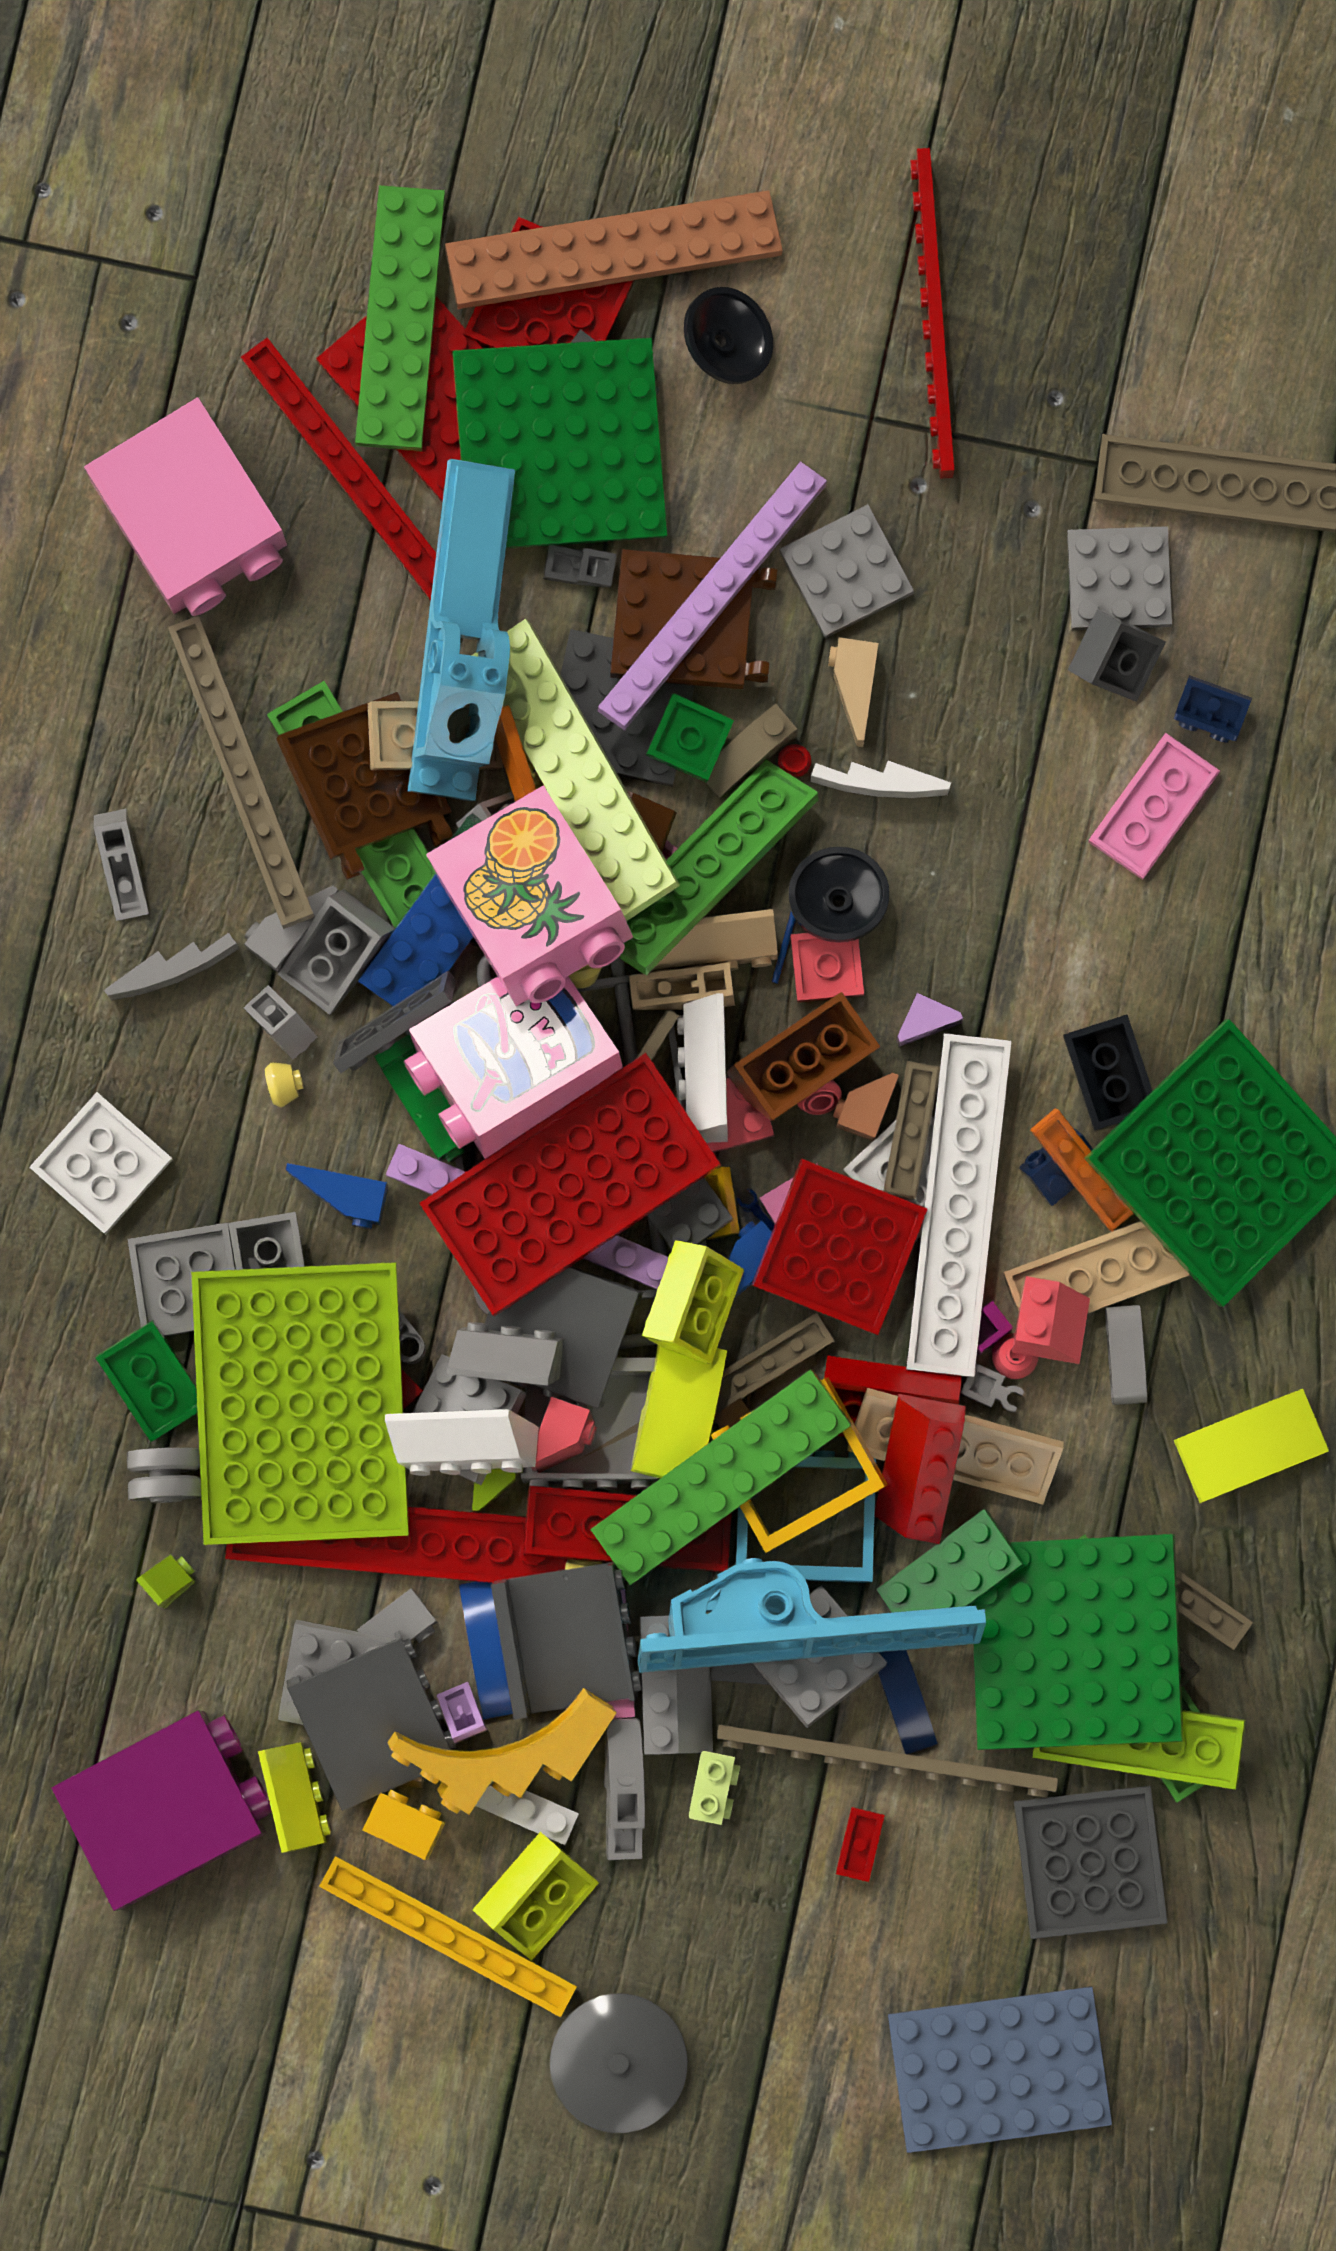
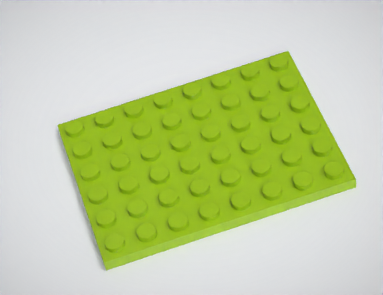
M397 1262L191 1272L203 1544L408 1536L406 1467L397 1463L385 1423L386 1414H403Z

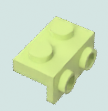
M707 1751L701 1752L689 1811L690 1819L722 1825L723 1818L730 1820L734 1799L727 1798L729 1786H737L740 1765L734 1764L735 1757Z

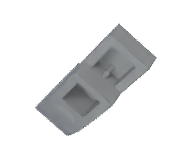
M612 1719L605 1730L604 1787L607 1789L606 1858L608 1860L642 1859V1828H645V1799L640 1719Z

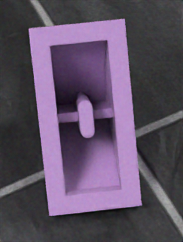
M917 993L897 1036L898 1046H903L962 1024L963 1017L961 1012Z
M468 1682L437 1694L454 1743L458 1744L488 1731Z

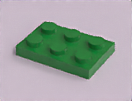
M151 1320L96 1355V1360L150 1442L198 1413L196 1384L154 1320Z

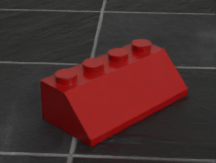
M827 1355L824 1378H829L855 1425L867 1388L896 1396L902 1394L959 1405L962 1376L908 1370L905 1366ZM843 1432L838 1435L841 1437H845Z
M898 1394L882 1475L888 1485L878 1491L874 1516L905 1538L935 1544L940 1543L964 1429L966 1406Z

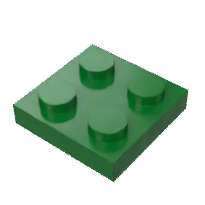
M673 693L645 756L707 783L734 720Z

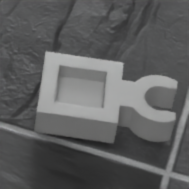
M976 1364L974 1377H967L960 1395L989 1408L992 1407L994 1400L1000 1401L1001 1406L1006 1411L1016 1412L1017 1407L1008 1403L1007 1396L1011 1393L1023 1396L1024 1390L1018 1386H1009L1007 1388L1002 1386L1005 1376Z

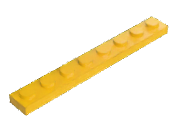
M337 1856L334 1857L319 1885L322 1889L559 2017L562 2016L577 1988L576 1985Z

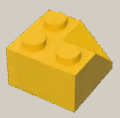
M391 1789L388 1795L380 1793L363 1827V1831L423 1860H428L446 1823L439 1819L442 1813L424 1804H421L419 1809L413 1808L406 1804L409 1799L408 1797Z

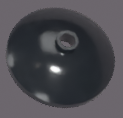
M715 287L698 295L689 305L684 318V338L692 358L706 374L720 382L742 384L753 380L766 369L773 353V333L765 313L751 297L733 288Z
M829 847L812 853L798 865L789 884V905L799 925L814 937L829 942L854 941L872 932L884 918L889 904V884L882 868L869 855L853 848ZM835 900H842L845 904L842 907H836L833 905V902Z

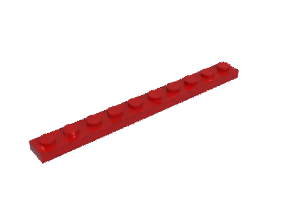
M918 148L916 160H910L911 180H917L918 192H913L914 212H920L921 223L915 224L916 244H922L923 256H917L918 275L925 276V288H920L921 308H927L928 320H922L923 340H929L930 352H925L926 372H932L933 384H927L928 405L934 404L935 416L929 417L930 436H937L938 448L932 449L933 469H939L940 479L953 478L954 458L930 148Z
M266 337L242 355V361L431 601L436 560L435 550Z

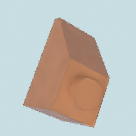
M895 1073L888 1074L850 1091L846 1100L840 1098L833 1115L834 1118L839 1119L836 1128L874 1141L899 1075Z

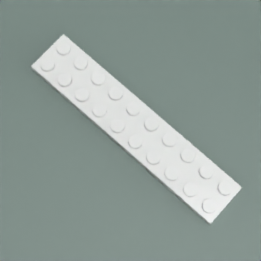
M944 1033L925 1208L928 1210L922 1226L907 1360L908 1370L974 1377L1011 1050V1041Z

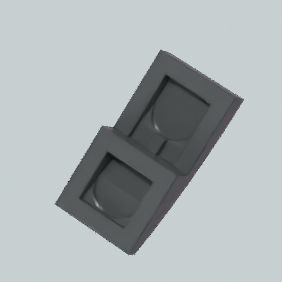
M550 545L547 550L543 579L576 585L611 587L616 554L588 548L577 550Z

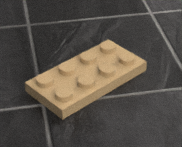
M371 701L367 703L371 770H410L412 767L411 759L418 701ZM470 703L465 705L464 708L455 710L448 719L449 739L453 743H460L466 738V733L469 732L471 716H468ZM495 737L489 765L479 767V770H499L503 768Z

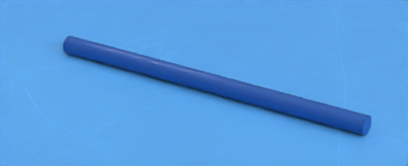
M792 911L790 912L772 978V983L775 984L779 982L790 935L796 920Z

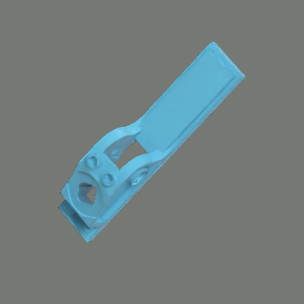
M449 459L447 461L408 792L475 801L479 767L489 765L494 745L493 741L505 698L510 658L509 635L506 631H500L498 627V608L515 469ZM460 638L477 640L476 653H478V657L460 654ZM470 703L468 716H471L469 732L466 733V738L460 743H453L449 739L448 719L455 710L464 708L465 705Z
M751 1558L742 1561V1564H736L717 1574V1579L693 1592L690 1589L671 1599L668 1618L670 1636L667 1637L665 1633H653L647 1635L645 1639H640L638 1666L639 1673L978 1644L981 1641L986 1625L985 1609L977 1610L976 1606L823 1618L814 1610L810 1601L808 1584L795 1567L784 1562H762V1559Z

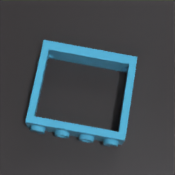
M835 1451L814 1452V1457L809 1456L795 1466L801 1468L863 1469L853 1452H848V1458L835 1457ZM865 1473V1481H867L869 1479ZM875 1493L864 1498L862 1568L791 1565L803 1575L806 1581L873 1582ZM738 1507L736 1564H742V1561L747 1559L748 1521L740 1507Z

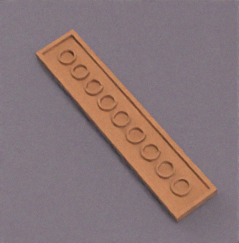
M769 190L445 243L457 309L782 256L783 251Z

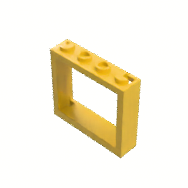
M824 1378L821 1382L852 1424L843 1431V1434L869 1480L771 1535L768 1533L749 1499L740 1508L765 1553L888 1485L829 1378ZM727 1425L711 1434L712 1439L714 1440L730 1427Z

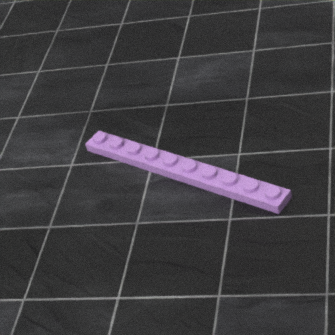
M801 461L601 702L598 706L600 714L624 731L825 488L826 479Z
M398 1144L385 1175L432 1195L465 1173V1171ZM615 1236L582 1258L655 1290L660 1285L668 1261L667 1256L620 1236Z

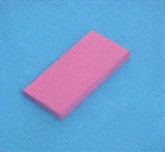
M1165 733L1088 842L1143 880L1216 779L1220 770Z

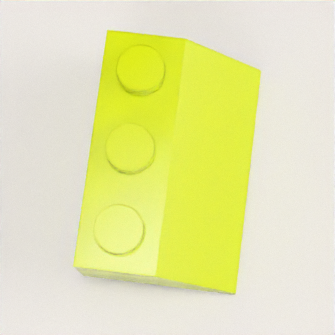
M675 1240L642 1336L663 1348L707 1364H712L744 1269L707 1246Z
M299 1742L258 1751L281 1852L288 1853L327 1843L325 1836L331 1835L327 1815L320 1816L317 1802L323 1801L319 1781L313 1782L310 1769L315 1768L311 1748L305 1749L304 1743Z
M540 1831L474 1907L473 1911L495 1932L532 1961L599 1882Z

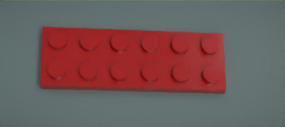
M529 1486L523 1555L613 1562L590 1529L637 1495ZM732 1512L657 1567L718 1573L727 1570Z

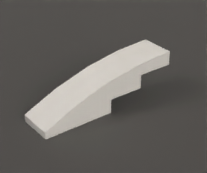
M891 761L887 762L884 773L852 762L848 774L816 763L811 775V782L845 792L876 797L921 798L948 795L951 782Z

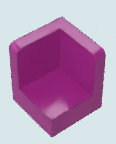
M993 1301L982 1308L977 1347L979 1355L1013 1329L1012 1325Z

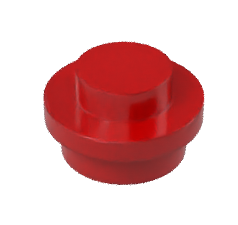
M791 744L781 750L778 756V766L793 777L798 778L805 775L810 769L811 755L805 747Z

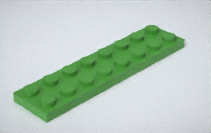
M379 185L355 438L356 446L422 451L445 190Z
M322 681L271 711L267 716L278 735L343 711L325 681ZM414 829L356 850L365 869L361 873L394 928L397 927L435 874L426 855L428 852Z
M765 760L666 860L680 886L626 921L633 938L624 943L625 949L619 958L647 976L819 800L818 792L773 763Z
M810 1369L590 1530L617 1568L622 1569L623 1576L629 1585H632L845 1431L852 1424L813 1369Z

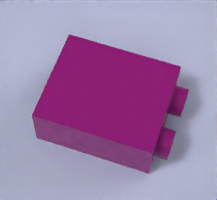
M198 1710L51 1787L113 1911L122 1910L267 1833L260 1820L272 1814L269 1797L257 1776L242 1783L240 1782L229 1758L242 1752L243 1747L225 1714L210 1722L206 1713Z

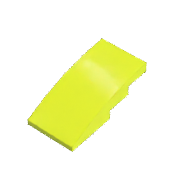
M658 1345L654 1369L649 1378L645 1405L641 1410L631 1467L632 1472L662 1478L708 1444L727 1350L717 1348L712 1364H707Z
M1303 1389L1174 1440L1199 1503L1329 1452Z

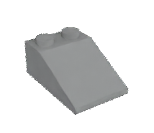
M342 889L327 897L278 975L331 1015L356 985L358 979L395 928L345 889Z

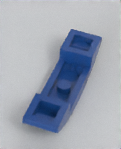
M471 1582L461 1584L459 1588L483 1719L510 1715L513 1712L491 1589L492 1583Z

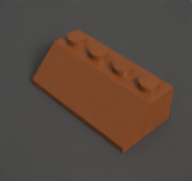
M840 992L735 1063L726 1073L744 1099L772 1122L879 1049L880 1045L844 994Z

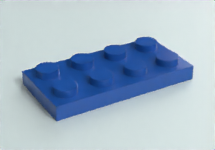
M436 873L358 979V982L392 1006H395L450 970L473 938L472 933L446 893Z

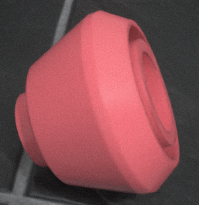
M832 1080L797 1105L802 1111L812 1115L826 1114L832 1111L837 1106L839 1099L842 1098L841 1088Z
M1015 1333L1007 1334L995 1344L992 1351V1361L994 1367L1001 1375L1009 1379H1022L1033 1372L1037 1365L1038 1357L1013 1353Z

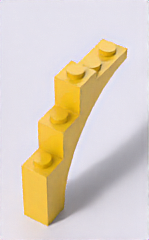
M583 1688L569 1707L546 1727L522 1740L498 1748L477 1751L444 1750L418 1743L396 1731L387 1743L393 1751L391 1756L407 1767L410 1763H413L422 1769L420 1774L436 1785L439 1780L441 1781L437 1791L440 1797L443 1798L441 1801L443 1806L456 1814L462 1810L470 1815L491 1781L494 1782L492 1787L501 1794L509 1797L513 1793L521 1798L543 1764L545 1765L543 1770L553 1778L560 1780L563 1776L572 1782L617 1712L612 1705Z

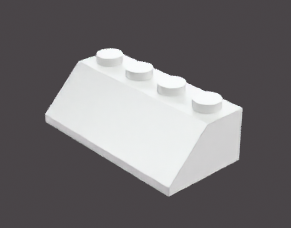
M716 993L683 1004L684 1015H678L679 1017L677 1018L678 1035H684V1047H678V1067H685V1080H679V1100H686V1113L706 1143L728 1142L723 993Z
M509 1409L385 1415V1423L397 1463L408 1468L413 1475L427 1476L430 1475V1471L438 1470L444 1474L457 1475L461 1473V1470L471 1469L475 1473L488 1474L491 1473V1469L501 1468L506 1472L518 1473L522 1472L524 1467H535L539 1427Z

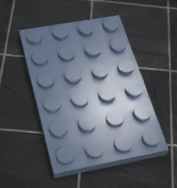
M1092 1986L888 2014L907 2153L1112 2125Z

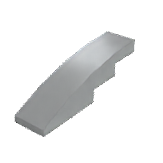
M227 933L202 952L194 942L167 961L157 951L104 991L111 1001L146 994L178 983L210 968L238 950L239 947L231 935Z

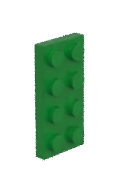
M983 1509L876 1590L892 1613L972 1606L1023 1568L1025 1564L988 1510Z

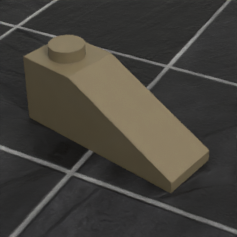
M774 704L754 720L720 752L706 783L719 799L754 772L765 760L770 759L797 737V728L777 704Z

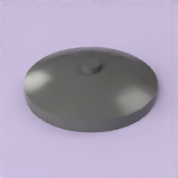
M606 1994L580 2005L560 2026L551 2049V2078L559 2099L565 2108L579 2121L604 2132H633L657 2122L676 2103L684 2087L687 2075V2050L683 2036L676 2023L661 2007L652 2001L632 1994Z

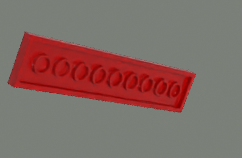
M408 1507V1536L227 1544L225 1556L226 1560L487 1583L565 1570L567 1559L523 1555L526 1517Z

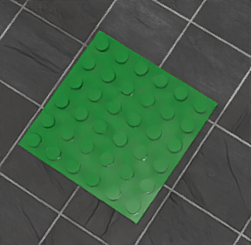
M652 338L454 350L452 352L461 460L515 469L506 548L667 537Z
M1225 1019L1084 1158L1219 1307H1224L1336 1195V1136L1230 1019Z
M1162 1534L1010 1542L1025 1566L972 1605L976 1606L977 1610L985 1609L986 1625L981 1641L978 1644H973L977 1750L1184 1742L1175 1535Z

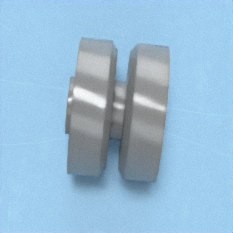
M154 1448L128 1451L127 1469L133 1473L149 1474V1477L135 1478L128 1482V1500L172 1503L201 1498V1478L181 1475V1472L196 1471L200 1468L199 1448Z

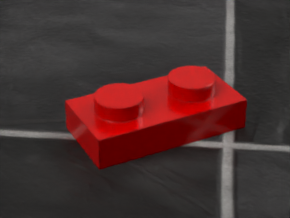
M851 1807L835 1874L869 1882L885 1815Z

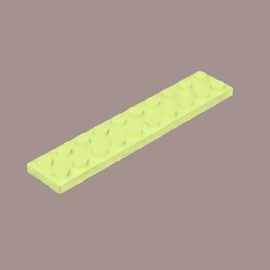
M524 619L507 631L510 640V658L506 692L502 707L507 705L510 707L527 756L555 805L621 908L626 921H628L679 887L680 884L535 629L527 619Z

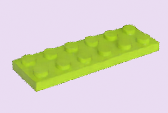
M1182 1710L1184 1742L1034 1748L1032 1758L1236 1790L1238 1787L1246 1720Z

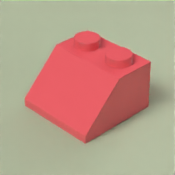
M1026 1276L1022 1288L1012 1352L1079 1364L1090 1298L1061 1282Z
M554 1397L550 1398L538 1431L535 1467H531L532 1471L541 1473L581 1454L585 1444L591 1446L597 1427L594 1426L595 1421L589 1409Z

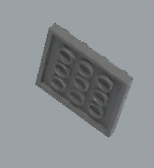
M570 629L560 675L618 776L673 787L677 769L645 755L672 694H677L692 701L695 685L663 683L624 731L598 712V706L620 681L619 678H610L614 638Z
M1151 1786L1014 1801L1030 1939L1167 1923Z

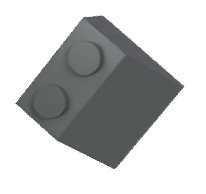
M1097 610L1068 670L1095 686L1137 702L1166 641L1117 617Z

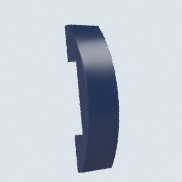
M907 1650L879 1652L887 1664L878 1672L904 1753L910 1754L938 1744Z

